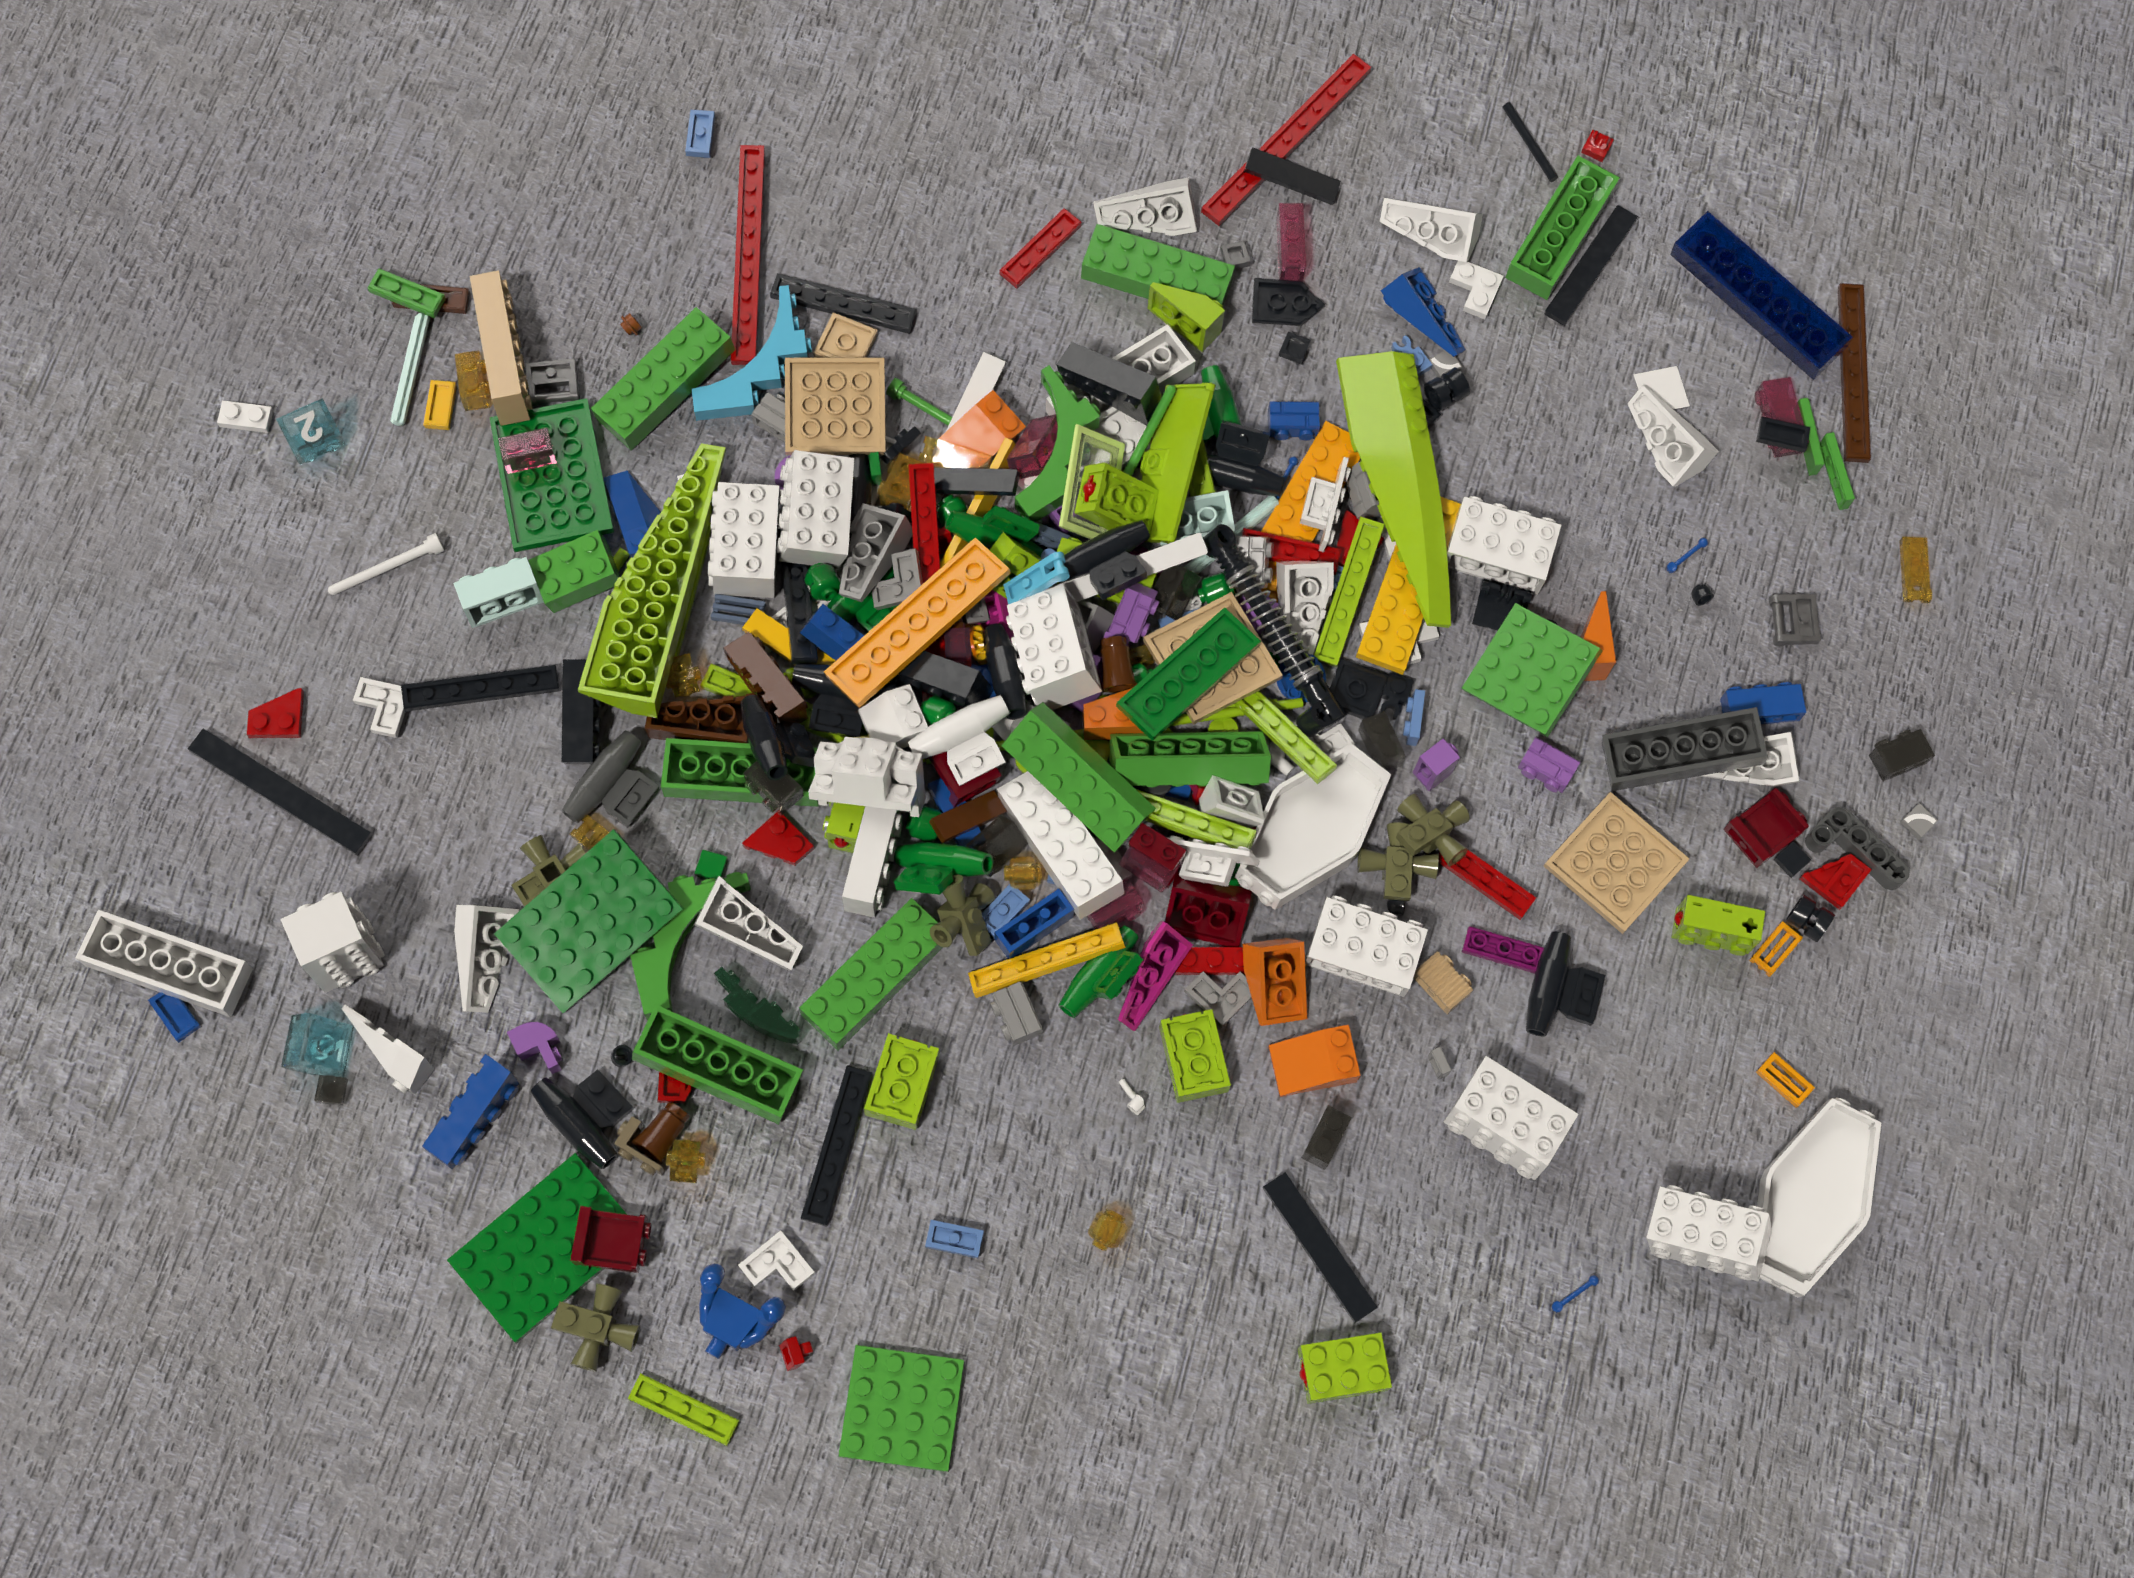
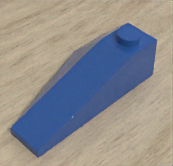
M1420 267L1401 274L1381 290L1384 295L1383 299L1389 307L1393 308L1396 313L1453 357L1465 351L1454 326L1444 319L1446 311L1443 305L1439 306L1433 296L1437 293Z
M623 471L604 477V481L630 558H633L638 550L639 543L656 516L661 512L628 471Z

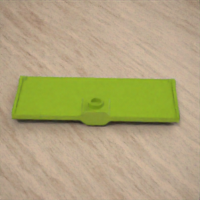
M1213 383L1174 385L1176 392L1153 435L1150 449L1144 452L1140 466L1142 473L1141 481L1159 490L1150 538L1145 542L1169 544L1176 541L1210 404L1216 387Z

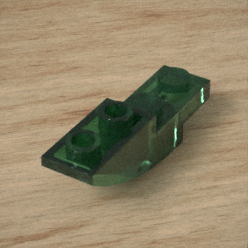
M720 967L714 973L718 983L729 993L723 1001L725 1006L735 1016L753 1029L771 1038L796 1045L801 1042L800 1028L791 1019L787 1022L781 1016L783 1010L775 1001L769 1003L764 997L756 1004L758 1001L756 996L749 989L744 991L738 985L741 981L732 970L726 972L723 967Z

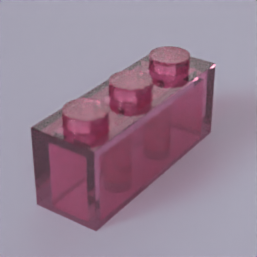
M1279 203L1276 217L1279 280L1303 282L1306 271L1303 203Z
M1791 377L1762 381L1755 392V402L1760 406L1761 417L1804 426ZM1768 445V448L1772 449L1774 458L1803 453Z
M1056 414L1032 419L1007 457L1009 469H1017L1020 472L1019 479L1038 476L1050 459L1058 432Z

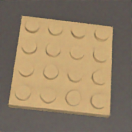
M785 358V455H792L794 450L828 455H870L872 452L884 455L883 453L886 452L884 358Z
M1232 592L1143 637L1145 645L1157 665H1159L1225 607L1261 641L1259 647L1186 711L1193 725L1281 680L1283 677Z
M1610 792L1547 860L1544 867L1623 934L1689 861V858Z

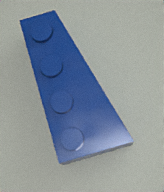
M487 1054L480 1061L484 1064L481 1070L476 1074L472 1073L466 1081L468 1083L466 1092L456 1096L450 1104L449 1112L451 1114L449 1117L445 1115L439 1120L422 1145L427 1152L452 1170L456 1165L460 1166L464 1162L470 1146L473 1143L477 1144L485 1133L484 1128L489 1122L492 1123L499 1117L502 1105L506 1100L510 1101L518 1091L517 1086L519 1082L514 1075Z

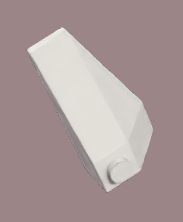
M1189 177L1166 181L1093 202L1097 223L1106 227L1124 230H1143V232L1147 233L1158 232L1169 236L1197 232Z
M1384 198L1380 222L1443 258L1468 262L1479 237L1483 214Z
M1642 385L1628 402L1635 422L1647 441L1645 444L1655 458L1657 470L1673 487L1703 471L1719 452L1698 430L1645 385Z
M1276 562L1278 604L1281 607L1279 615L1287 616L1285 621L1287 624H1292L1291 630L1293 632H1298L1296 637L1298 640L1303 641L1302 647L1309 649L1307 654L1313 655L1319 637L1322 619L1325 618L1328 599L1332 595L1334 588L1333 562Z
M1788 732L1764 737L1768 755L1764 765L1702 775L1701 777L1766 786H1779L1800 782L1792 734Z
M456 905L454 933L463 1011L489 1012L499 985L498 976L502 966L505 967L508 960L506 958L507 948L494 933L515 916L519 909Z
M344 1005L342 1010L385 1071L394 1080L392 1085L404 1094L408 1090L415 1095L434 1071L432 1065L425 1057L397 1038L394 1039L382 1028L378 1027L377 1029L367 1018Z

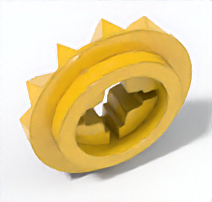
M973 625V629L970 631L972 654L974 660L978 661L979 665H984L987 663L984 628L981 625Z

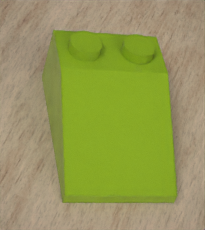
M1155 282L1150 285L1147 309L1201 352L1221 334L1225 310L1218 301L1211 300L1203 294Z

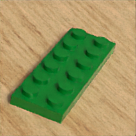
M1224 607L1117 701L1116 707L1153 741L1259 647L1261 641Z

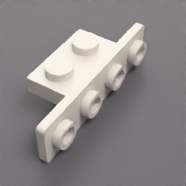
M1343 457L1335 483L1314 477L1311 478L1300 524L1323 530L1318 550L1324 552L1326 545H1331L1334 539L1335 530H1331L1332 524H1336L1338 521L1340 509H1337L1338 502L1342 503L1346 490L1342 488L1343 481L1347 482L1351 470L1350 467H1347L1349 459L1347 457Z
M1177 836L1168 838L1186 849L1185 858L1179 876L1185 880L1228 887L1236 863L1258 866L1260 862L1253 855V851L1246 847L1239 846L1238 849H1234L1222 843L1209 845L1198 839H1193L1190 842Z

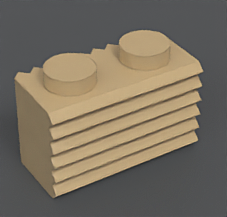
M1437 951L1416 969L1413 979L1448 1015L1470 996L1473 991L1472 983L1464 974L1459 975L1453 968L1454 964L1447 955H1441Z

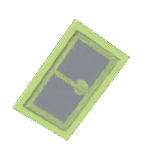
M1075 425L1059 522L1060 528L1089 539L1108 531L1074 512L1084 467L1107 463L1121 470L1125 449L1124 443L1081 425Z

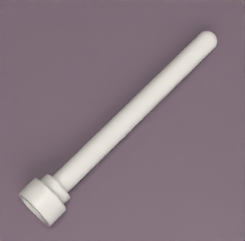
M434 533L427 536V540L423 541L424 544L329 586L328 592L331 595H336L424 554L429 553L430 555L434 553L437 555L445 550L439 537Z

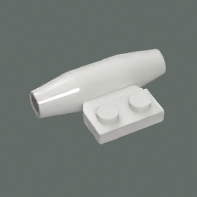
M1001 695L970 704L933 723L911 739L908 745L913 753H921L922 759L947 752V764L958 785L961 786L1006 763L995 740L985 732L1010 713Z

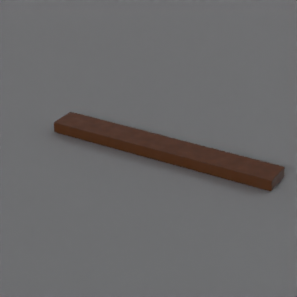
M1840 283L1838 286L1844 461L1869 463L1871 452L1864 285Z

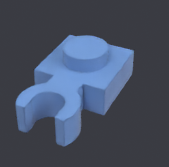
M1406 335L1402 338L1404 347H1399L1396 342L1392 343V351L1414 354L1418 377L1431 370L1432 363L1419 346L1415 349L1411 348V340Z

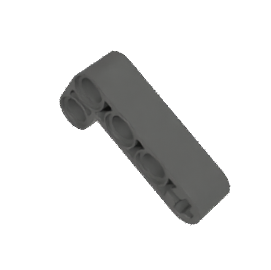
M1844 807L1832 809L1805 837L1806 847L1815 853L1824 851L1835 841L1846 853L1852 854L1872 870L1869 874L1887 890H1896L1909 878L1910 871L1907 865ZM1832 817L1839 819L1842 826L1836 825ZM1815 834L1821 835L1825 842L1818 841ZM1851 835L1858 837L1861 844L1855 843ZM1871 853L1876 854L1880 862L1874 861Z

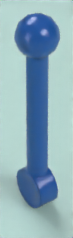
M1296 457L1289 459V465L1283 475L1285 477L1284 483L1293 466L1298 464Z
M1701 538L1695 547L1676 562H1670L1667 565V571L1674 573L1678 565L1701 547L1704 548L1708 545L1707 539Z
M1595 1275L1590 1276L1589 1281L1560 1302H1554L1551 1306L1552 1310L1556 1313L1560 1312L1565 1304L1590 1286L1598 1285L1599 1278Z

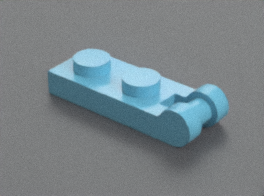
M1054 552L1003 584L1008 604L1040 593L1057 582L1067 580L1070 575L1068 568L1064 566L1066 562L1064 553Z

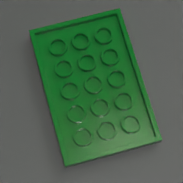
M587 398L528 410L530 420L502 426L497 416L489 417L514 552L570 542L595 530H598L602 535L614 533Z
M613 829L497 930L494 935L559 1010L565 1013L684 908L621 835Z
M576 1153L447 1259L449 1264L516 1344L556 1311L559 1301L565 1303L604 1270V1268L574 1265L570 1261L580 1206L591 1207L596 1211L626 1214Z

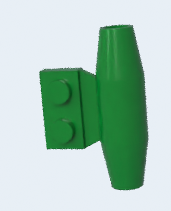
M1217 365L1208 366L1201 371L1202 383H1213L1216 385L1202 435L1204 444L1213 436L1217 440L1222 420L1242 425L1232 390L1220 367Z
M994 506L984 517L952 510L945 523V529L962 540L970 543L974 538H977L989 550L1004 532L1040 557L1043 552L1042 547L1030 541V539L1038 534L1040 524L1031 521L1028 517L1009 512L1004 507Z
M893 565L880 581L894 578ZM872 591L862 602L840 596L838 592L827 605L829 609L847 623L857 618L860 628L867 633L891 613L893 608L897 607L876 610L874 608Z
M928 842L899 845L895 851V862L898 866L905 867L906 869L894 880L896 890L940 895L953 882V875H961L963 877L988 875L993 868V858L988 853L959 845Z
M1125 925L1119 928L1125 948L1107 952L1088 960L1075 975L1058 1005L1066 1015L1076 1018L1098 997L1112 1000L1121 993L1125 982L1137 973L1138 966L1143 959L1137 953L1132 952L1139 939L1132 929Z

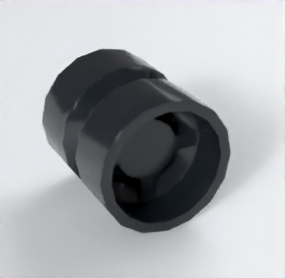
M1454 367L1443 373L1441 378L1436 377L1425 383L1424 392L1431 406L1437 411H1442L1452 405L1453 401L1457 402L1470 394V387L1464 374Z
M1803 895L1791 910L1785 923L1796 930L1803 929L1805 936L1814 942H1818L1830 926L1835 914L1824 907L1818 909L1815 901ZM1814 915L1816 920L1811 925L1808 923V920Z

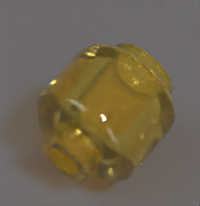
M1014 856L1011 858L1009 865L1004 866V881H1009L1013 889L1033 890L1036 888L1037 883L1042 881L1041 863H1037L1036 858L1033 856Z
M1107 1208L1105 1212H1097L1088 1229V1235L1094 1239L1092 1245L1103 1251H1106L1108 1247L1118 1248L1128 1229L1127 1224L1124 1222L1126 1218Z

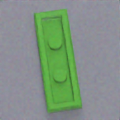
M378 268L367 288L372 294L432 318L436 317L446 299L445 295L380 268Z
M1802 398L1797 402L1793 412L1796 424L1810 427L1804 458L1809 476L1817 475L1825 463L1810 401L1808 398Z
M1834 432L1827 433L1821 440L1820 447L1838 509L1844 510L1849 508L1855 497Z

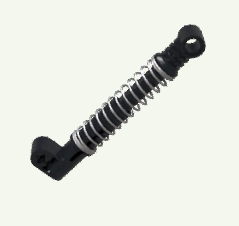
M1224 524L1216 526L1203 537L1208 551L1206 555L1214 559L1218 558L1216 562L1222 564L1220 568H1225L1223 573L1225 574L1224 580L1227 585L1230 586V589L1235 586L1239 588L1240 592L1235 597L1243 594L1245 600L1240 605L1248 602L1251 608L1246 613L1254 611L1256 617L1251 622L1257 619L1260 620L1262 624L1257 630L1263 627L1266 629L1263 632L1262 638H1267L1269 641L1267 647H1273L1275 650L1273 655L1277 654L1280 658L1278 663H1283L1286 667L1284 672L1288 671L1291 675L1289 680L1294 679V687L1297 691L1303 693L1311 705L1309 709L1297 717L1296 724L1307 737H1313L1347 716V714L1323 679L1324 673L1320 666L1314 665V657L1308 656L1309 649H1304L1302 647L1303 641L1297 639L1298 632H1293L1291 630L1292 624H1287L1285 621L1287 616H1277L1281 611V607L1272 608L1276 599L1267 600L1266 598L1270 595V591H1261L1265 582L1256 584L1260 574L1252 575L1255 567H1253L1250 561H1246L1245 558L1241 559L1243 556L1241 553H1237L1239 549L1238 547L1234 548L1236 537L1233 530Z

